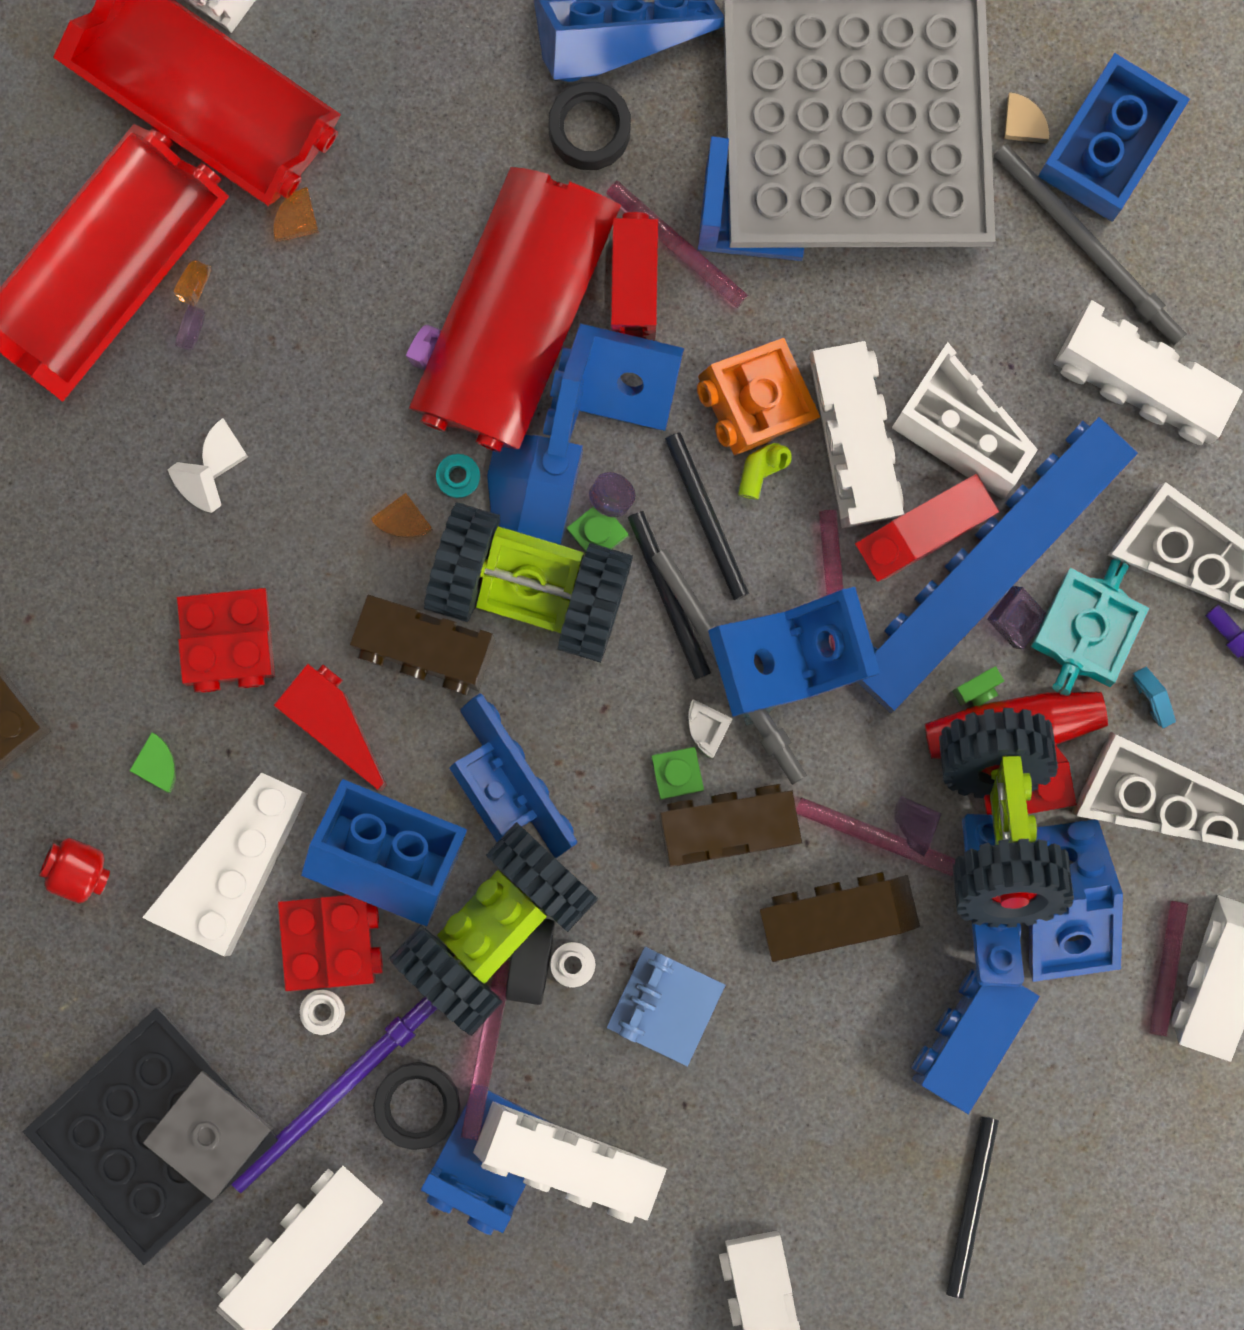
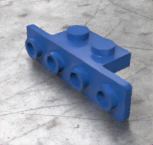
M481 693L476 695L460 709V712L482 746L456 761L449 769L496 842L516 822L522 827L532 822L552 855L558 858L577 844L571 823L564 815L558 812L549 798L547 786L530 769L525 761L522 747L518 742L510 738L501 724V717L496 707L487 702Z
M966 814L962 819L965 851L969 849L978 851L980 850L979 845L985 843L994 846L995 836L992 815ZM986 922L980 926L972 924L978 984L982 986L1020 987L1024 982L1020 923H1017V927L1007 928V924H1000L998 927H988Z

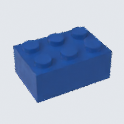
M1114 53L1038 177L1113 222L1175 125L1190 98Z
M342 779L309 845L301 876L427 927L458 859L467 829Z
M970 969L958 988V992L963 996L956 1008L951 1009L948 1007L938 1020L934 1030L940 1034L931 1048L924 1046L911 1066V1069L916 1071L912 1078L914 1082L968 1115L1040 997L1023 985L1020 987L979 985L977 982V972L973 969Z

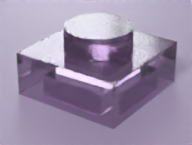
M1012 586L987 620L1013 648L1024 650L1039 630L1046 612L1023 587Z

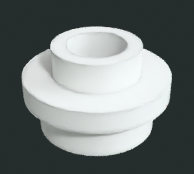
M576 942L566 943L554 952L551 958V971L554 978L560 984L567 987H579L586 984L593 976L595 959L592 952L585 945ZM576 956L581 960L582 968L578 973L571 974L565 970L564 962L568 957Z
M329 990L311 992L304 998L300 1006L302 1024L307 1030L318 1035L334 1032L340 1027L345 1017V1007L341 998ZM320 1003L327 1004L331 1009V1015L325 1021H321L315 1016V1008Z

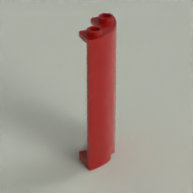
M96 0L90 13L69 21L53 56L54 59L267 206L274 203L281 196L289 199L300 185L302 173L318 152H327L338 135V131L334 127L341 116L339 112L176 0Z
M135 123L131 126L0 287V354L62 402L230 197L218 186L221 178L203 163L195 167L181 160L170 150V147L174 144L173 141L154 127L148 131Z
M510 167L409 406V409L423 415L420 420L421 423L441 432H445L447 427L465 429L478 436L476 439L478 445L494 452L500 453L502 447L520 448L610 234L613 218H616L621 207L619 203L569 181L568 185L556 182L551 179L549 174Z

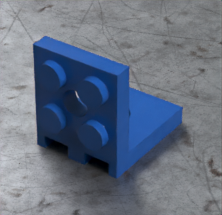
M711 136L705 169L697 250L802 261L804 248H729L727 177L729 138Z
M580 323L572 349L563 348L559 368L554 375L550 397H553L551 408L548 409L543 428V434L550 436L547 453L565 457L579 411L665 431L684 348ZM624 373L637 374L642 379L643 384L635 387L629 386L621 380L620 376Z
M855 587L839 590L785 612L724 624L708 630L732 717L813 698L881 674ZM829 635H832L834 638L835 651L830 646ZM755 654L758 655L763 662V674L760 673L755 667Z
M1094 819L1037 827L1036 841L1038 839L1047 841V846L1053 843L1060 845L1061 850L1065 849L1068 852L1069 860L1074 862L1070 864L1074 900L1073 905L1066 907L1067 911L1062 915L1053 914L1054 919L1048 921L1038 919L1036 920L1037 924L1029 925V971L1032 981L1121 970L1123 892L1099 820ZM1084 935L1079 940L1067 941L1072 936Z
M477 1083L436 1164L426 1178L421 1191L429 1194L426 1202L449 1214L455 1208L469 1215L467 1221L469 1225L483 1233L492 1235L494 1229L504 1233L514 1208L526 1186L523 1183L524 1177L510 1172L505 1177L483 1169L481 1167L483 1162L473 1153L492 1102L547 1122L550 1121Z

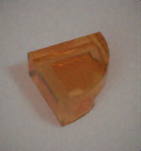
M308 187L294 192L278 209L274 221V237L276 242L319 232Z
M193 260L187 266L173 291L180 301L192 306L197 305L212 271L211 266L198 260Z
M406 493L371 518L374 525L381 531L397 537H419L433 530Z

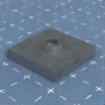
M201 1071L143 1144L214 1201L273 1128L207 1073Z

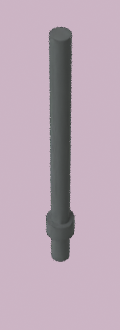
M1007 143L994 154L996 159L1137 307L1134 311L1145 323L1150 321L1173 346L1187 334L1163 309L1166 305L1155 293L1150 295Z
M664 549L655 554L652 560L717 663L708 630L715 626L668 550ZM763 709L748 713L763 737L760 743L769 757L774 755L790 783L793 785L806 777L805 771L788 746L792 743L783 728H777L767 710Z

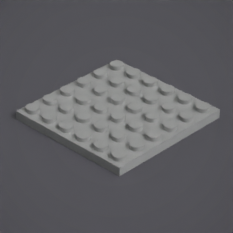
M723 0L726 138H729L727 155L729 248L993 247L996 242L986 0Z

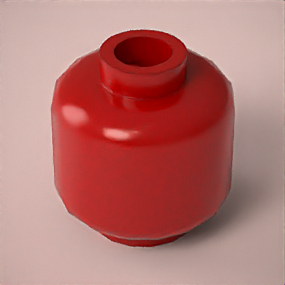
M67 838L60 845L52 843L42 864L39 876L45 878L44 886L49 893L81 904L86 902L92 893L101 895L109 878L110 870L103 868L105 862L103 851L73 838Z

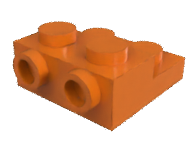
M785 338L711 364L698 375L700 380L697 384L698 397L704 406H712L718 419L715 425L716 436L721 445L724 447L730 446L734 456L771 442L777 436L811 424L821 417Z

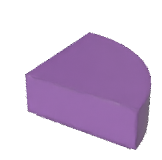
M424 325L420 329L406 354L412 366L425 370L441 333L440 329L430 325Z

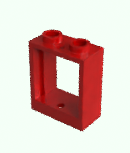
M627 212L622 214V218H613L611 331L655 341L657 326L658 219H649V214Z

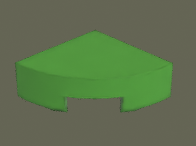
M152 732L130 771L167 793H171L176 780L174 758L168 744L160 736Z

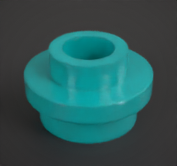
M452 454L444 458L438 465L436 481L440 490L445 495L452 498H465L477 489L480 482V471L476 462L469 456ZM455 468H462L466 472V478L461 483H454L450 480V473Z

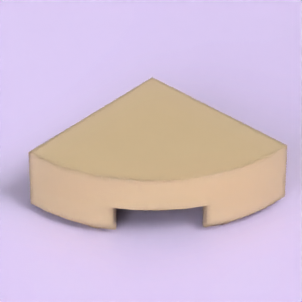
M1009 92L1007 96L1004 139L1047 143L1049 140V128L1042 111L1028 98Z

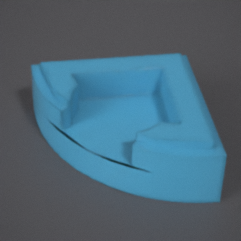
M1147 666L1134 672L1133 680L1139 694L1143 692L1149 699L1152 708L1150 714L1158 726L1165 728L1175 723V715L1165 687Z

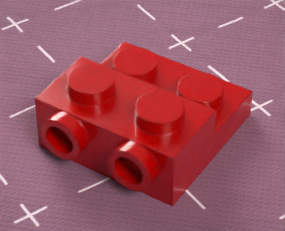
M266 588L177 597L181 639H178L182 684L193 686L194 693L220 691V683L238 681V688H255L265 686L264 678L276 677L268 591Z
M350 895L278 902L285 991L376 983V974L383 973L381 946L373 947L372 929L379 928L377 906Z

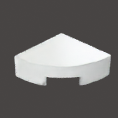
M223 418L209 431L203 445V465L210 466L214 479L248 458V455Z
M177 462L168 469L169 475L177 489L194 506L210 513L221 506L210 466Z
M693 699L688 713L690 735L696 746L706 756L713 759L732 718Z

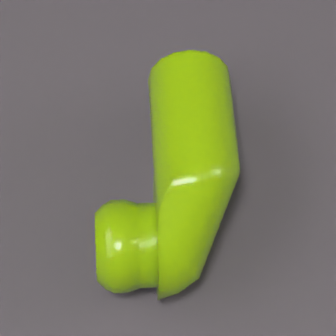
M771 443L749 454L745 459L738 496L759 500L763 479L790 465L792 454L789 448L779 443Z

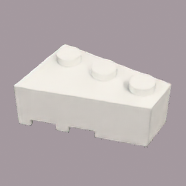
M947 342L892 426V429L969 478L978 474L985 488L1003 500L1015 486L1038 449L1002 406L1000 408L997 407L982 389V382L975 374L971 376L956 358L955 354L957 352Z
M1218 895L1198 958L1193 963L1188 976L1187 986L1189 987L1184 1002H1178L1171 1025L1175 1027L1179 1045L1230 1062L1244 1030V903Z
M778 1230L725 1241L727 1253L719 1254L724 1281L733 1280L736 1298L728 1299L733 1327L742 1325L743 1330H800L783 1245Z

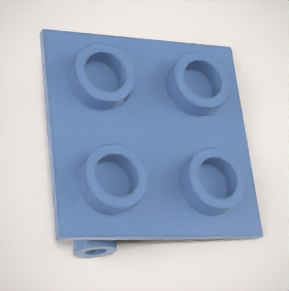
M644 947L607 1028L630 1041L637 1042L688 1067L725 988V984Z

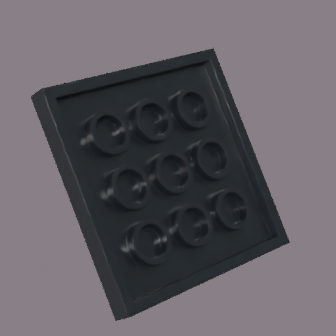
M156 1007L22 1131L143 1265H146L213 1202V1200L143 1144V1142L201 1071L207 1073L257 1114L160 1007ZM272 1130L218 1197L279 1140Z

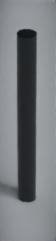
M678 432L665 438V442L734 601L750 594L682 434Z
M644 511L628 516L629 523L695 680L712 674L688 616L652 560V557L660 552V549Z
M981 1117L946 1291L948 1296L964 1299L999 1124L998 1119Z

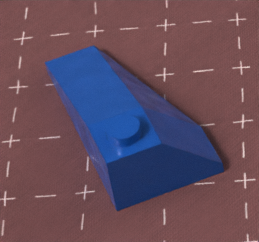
M534 0L543 61L553 79L567 82L578 81L582 77L598 76L724 27V15L714 0H654V2H644L643 0Z
M525 435L519 449L502 447L500 453L493 451L487 479L490 512L500 515L499 527L562 545L583 457V446L569 443L565 457H560L547 453L550 438L538 435Z

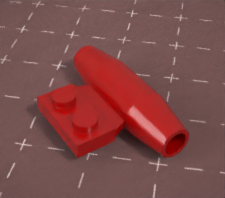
M1101 691L1071 692L1067 696L1060 694L1061 692H1045L985 703L980 706H972L925 723L931 759H941L939 735H942V729L945 726L951 727V722L957 718L964 721L966 720L965 715L973 712L976 715H983L984 710L994 709V713L1003 712L1004 708H1014V713H1019L1022 709L1031 710L1032 716L1040 713L1045 716V720H1050L1052 723L1058 769L1056 776L1050 777L1051 781L1048 784H1038V789L1032 791L1031 800L1026 801L1027 812L1032 814L1076 806L1069 761L1057 745L1108 727V716L1103 694ZM985 795L983 800L986 815H992L990 795Z

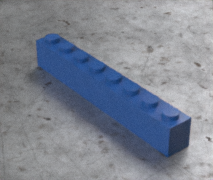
M1100 417L1090 426L1082 421L1065 439L1071 445L1060 458L1053 452L1036 469L1035 472L1041 478L1029 490L1022 484L1005 502L1011 510L1000 521L992 516L975 534L980 540L970 553L962 548L944 566L950 574L939 585L931 580L914 598L920 606L909 617L901 612L886 627L884 632L889 638L879 649L872 645L881 674L858 681L857 683L889 713L898 708L1138 454Z

